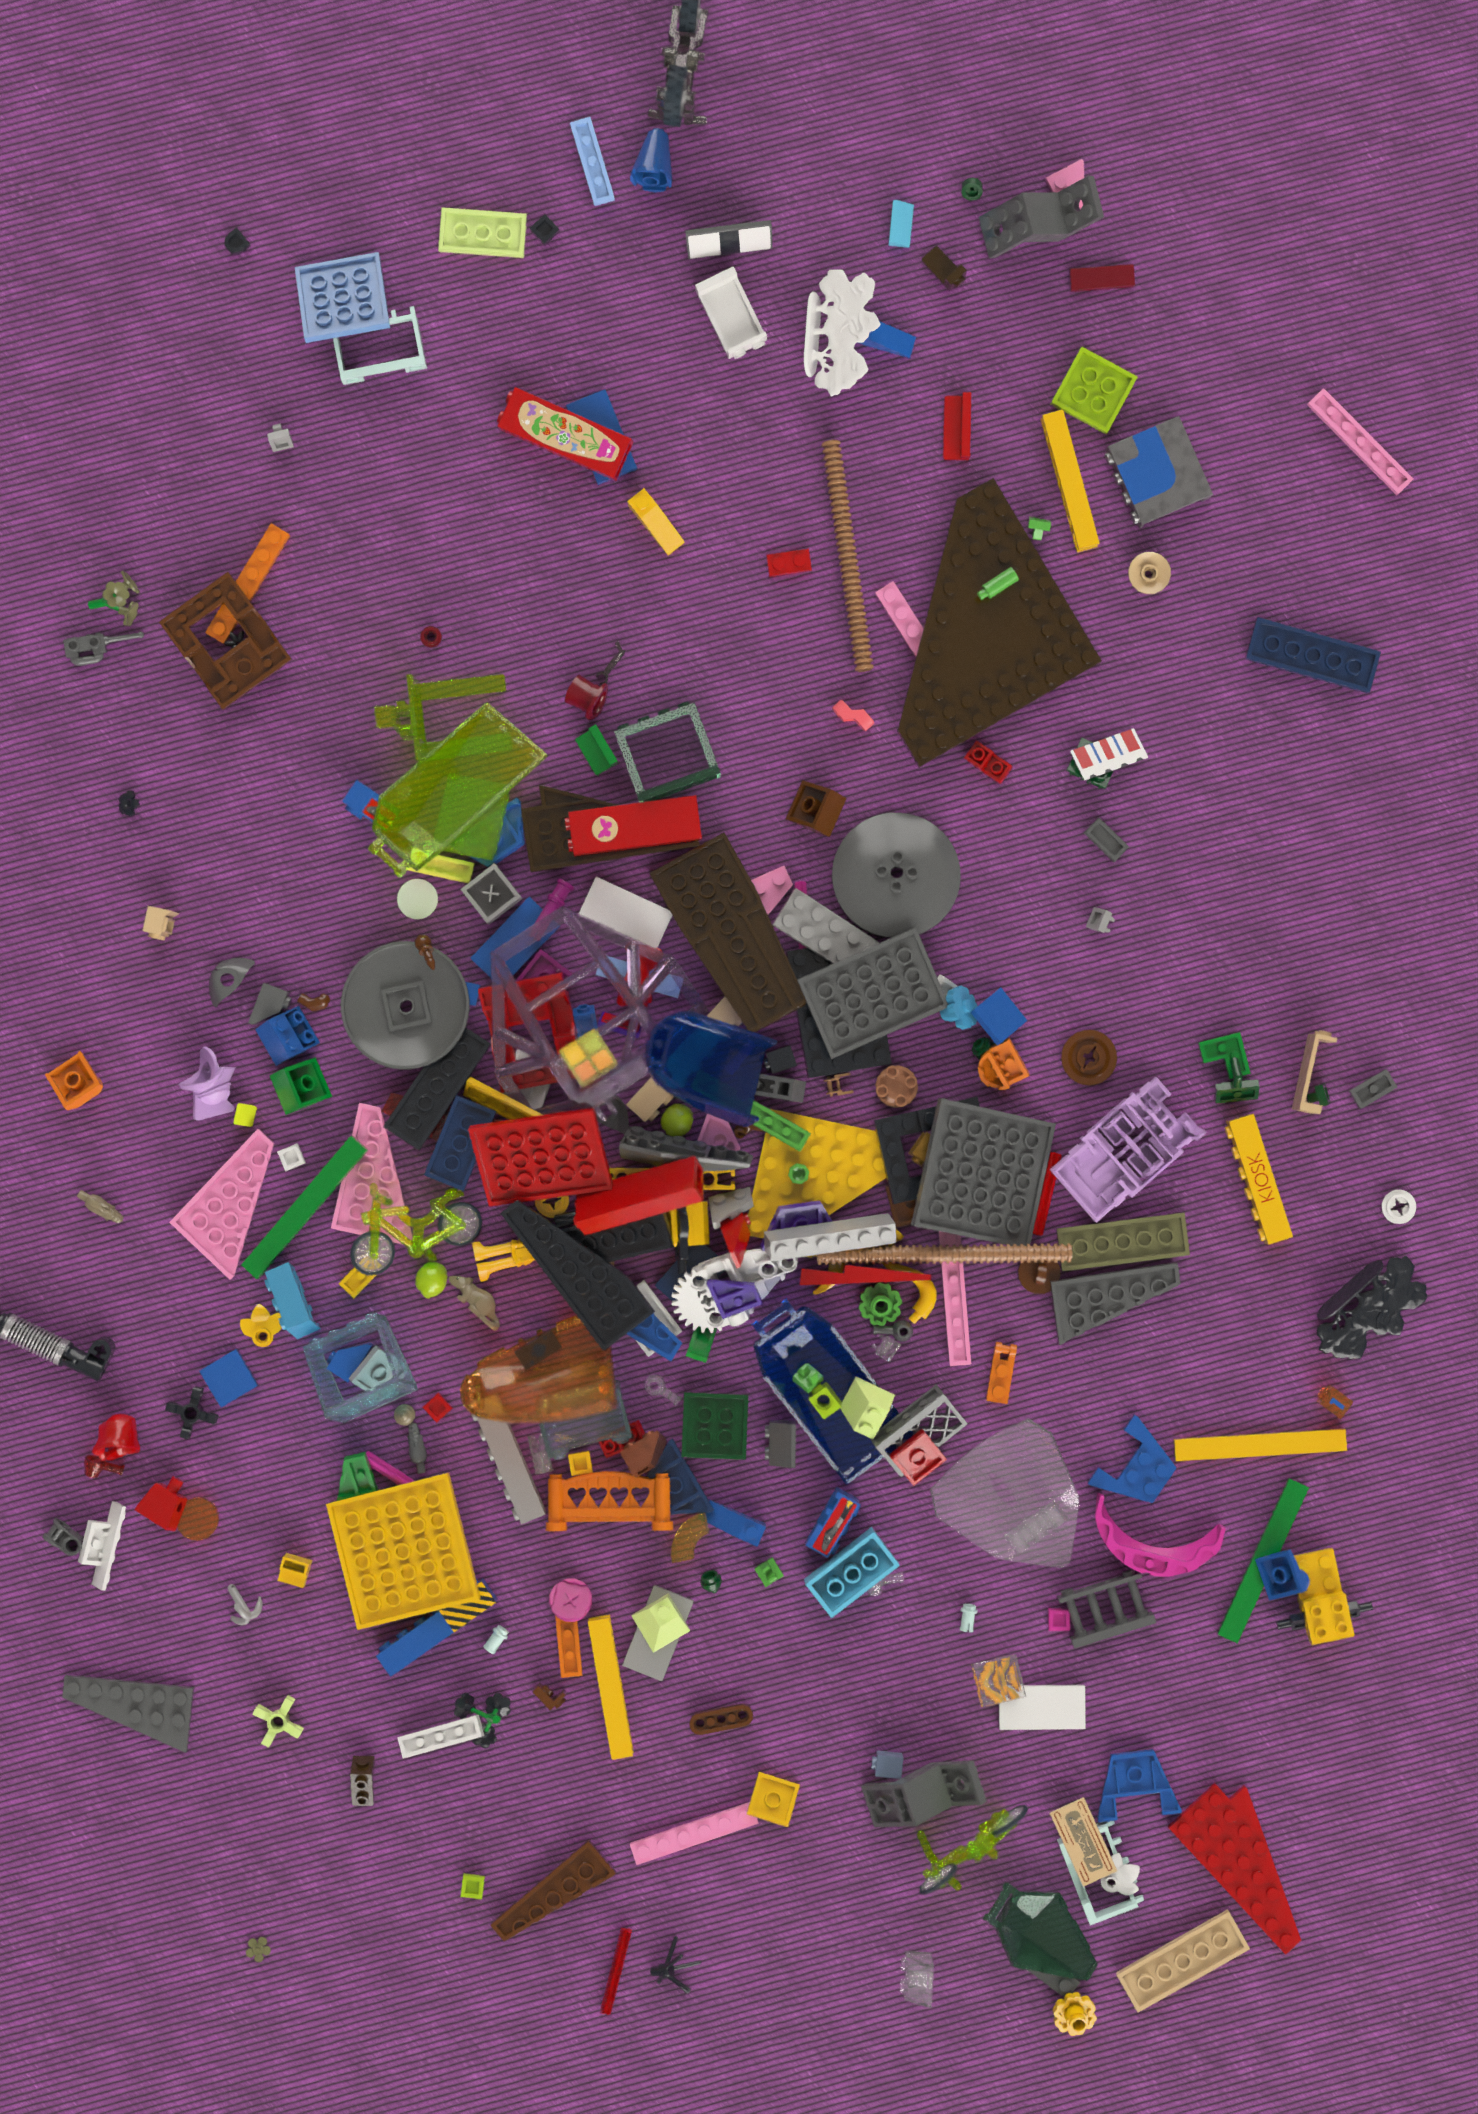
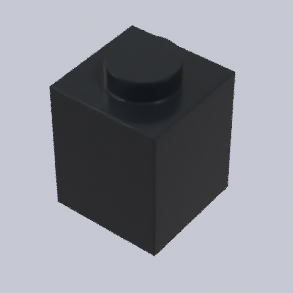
M791 1046L766 1053L767 1058L763 1059L767 1071L771 1070L772 1074L797 1066Z

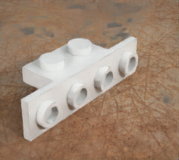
M112 1501L107 1522L88 1520L78 1562L81 1564L96 1565L91 1585L103 1591L106 1590L107 1583L110 1580V1570L115 1559V1549L120 1539L122 1521L125 1519L126 1507L115 1501Z

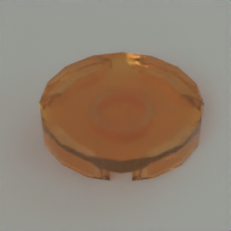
M203 1497L188 1499L177 1526L178 1530L184 1537L190 1540L200 1541L208 1538L219 1525L217 1507Z

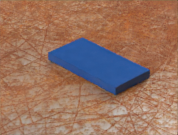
M606 389L566 405L568 411L624 435ZM631 451L627 456L619 477L637 470ZM592 471L598 485L612 480Z
M528 897L470 959L497 984L507 983L559 929L560 925L552 919L540 941L534 940L533 936H528V932H530L543 911L533 899Z

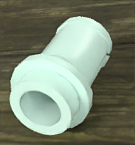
M963 1604L961 1608L960 1630L963 1632H967V1630H969L968 1632H973L974 1618L978 1610H976V1605Z
M500 1625L497 1628H493L494 1632L483 1646L492 1654H495L503 1640L508 1638L507 1634L509 1632Z

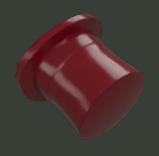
M579 674L574 678L567 690L565 703L581 709L586 713V719L593 720L604 708L608 684L603 683L602 686H599Z

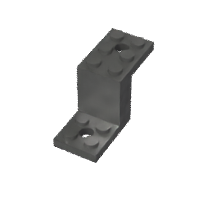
M1087 176L1058 193H1021L978 218L989 258H996L1024 242H1060L1103 219L1104 214L1094 176ZM1080 200H1082L1083 202L1081 210L1079 208ZM1002 225L1003 231H1002L1001 234H1000L999 229H1000V226Z
M974 1760L931 1762L895 1782L866 1783L861 1786L874 1827L918 1826L952 1806L982 1805L987 1802Z

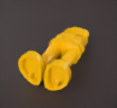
M520 1239L495 1246H483L480 1242H472L476 1262L511 1253V1257L477 1263L481 1282L488 1280L490 1274L495 1271L515 1266L520 1267L521 1265L526 1266L535 1261Z

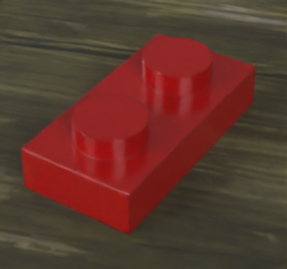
M809 549L766 555L769 577L812 571Z

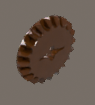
M1083 1030L1075 1033L1066 1041L1061 1052V1062L1068 1077L1082 1085H1096L1104 1082L1113 1073L1117 1063V1052L1113 1042L1105 1034L1096 1030ZM1095 1046L1092 1052L1094 1061H1089L1084 1067L1086 1059L1083 1057L1084 1053L1089 1054Z

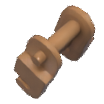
M850 1072L834 1075L832 1079L828 1076L826 1080H823L827 1082L829 1092L826 1095L830 1094V1097H832L833 1093H837V1096L854 1093L853 1090L842 1092L840 1088V1077L851 1075ZM836 1080L838 1091H833L831 1081Z

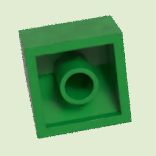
M316 1057L283 1068L270 1075L285 1115L332 1097Z

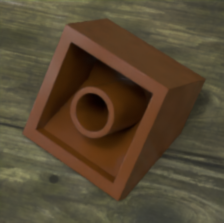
M802 780L785 819L815 833L830 837L847 798L832 789Z

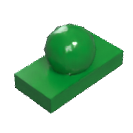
M698 1326L693 1332L686 1356L706 1363L717 1328H714L713 1333H711L709 1328L706 1327L704 1333H702L701 1326Z

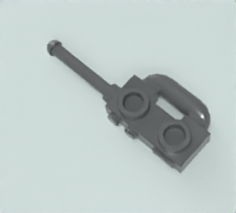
M139 631V633L109 637L103 633L101 634V632H97L95 635L86 634L84 637L67 638L63 640L66 658L70 659L76 666L95 664L103 659L104 653H107L106 645L110 644V642L135 638L141 639L144 637V633ZM93 651L94 655L80 657L81 652Z

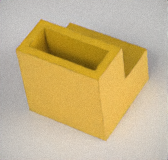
M286 1553L280 1565L277 1581L304 1588L313 1560Z

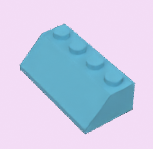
M871 1527L804 1578V1582L829 1616L833 1618L899 1567L900 1564Z

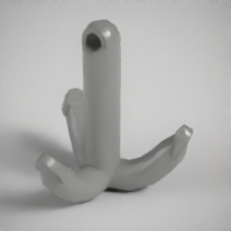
M233 1584L228 1586V1592L235 1601L234 1609L242 1617L231 1616V1621L238 1625H246L251 1619L258 1617L263 1606L261 1597H258L255 1609L250 1611L236 1586Z

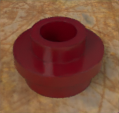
M428 626L422 630L420 639L426 647L434 648L440 644L442 634L438 628ZM429 634L435 635L433 641L427 639Z

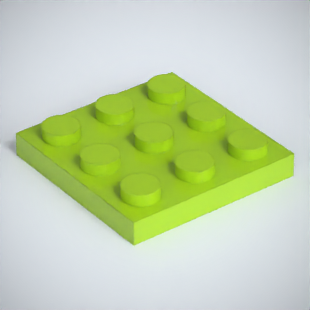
M1081 346L1051 405L1107 435L1138 376Z

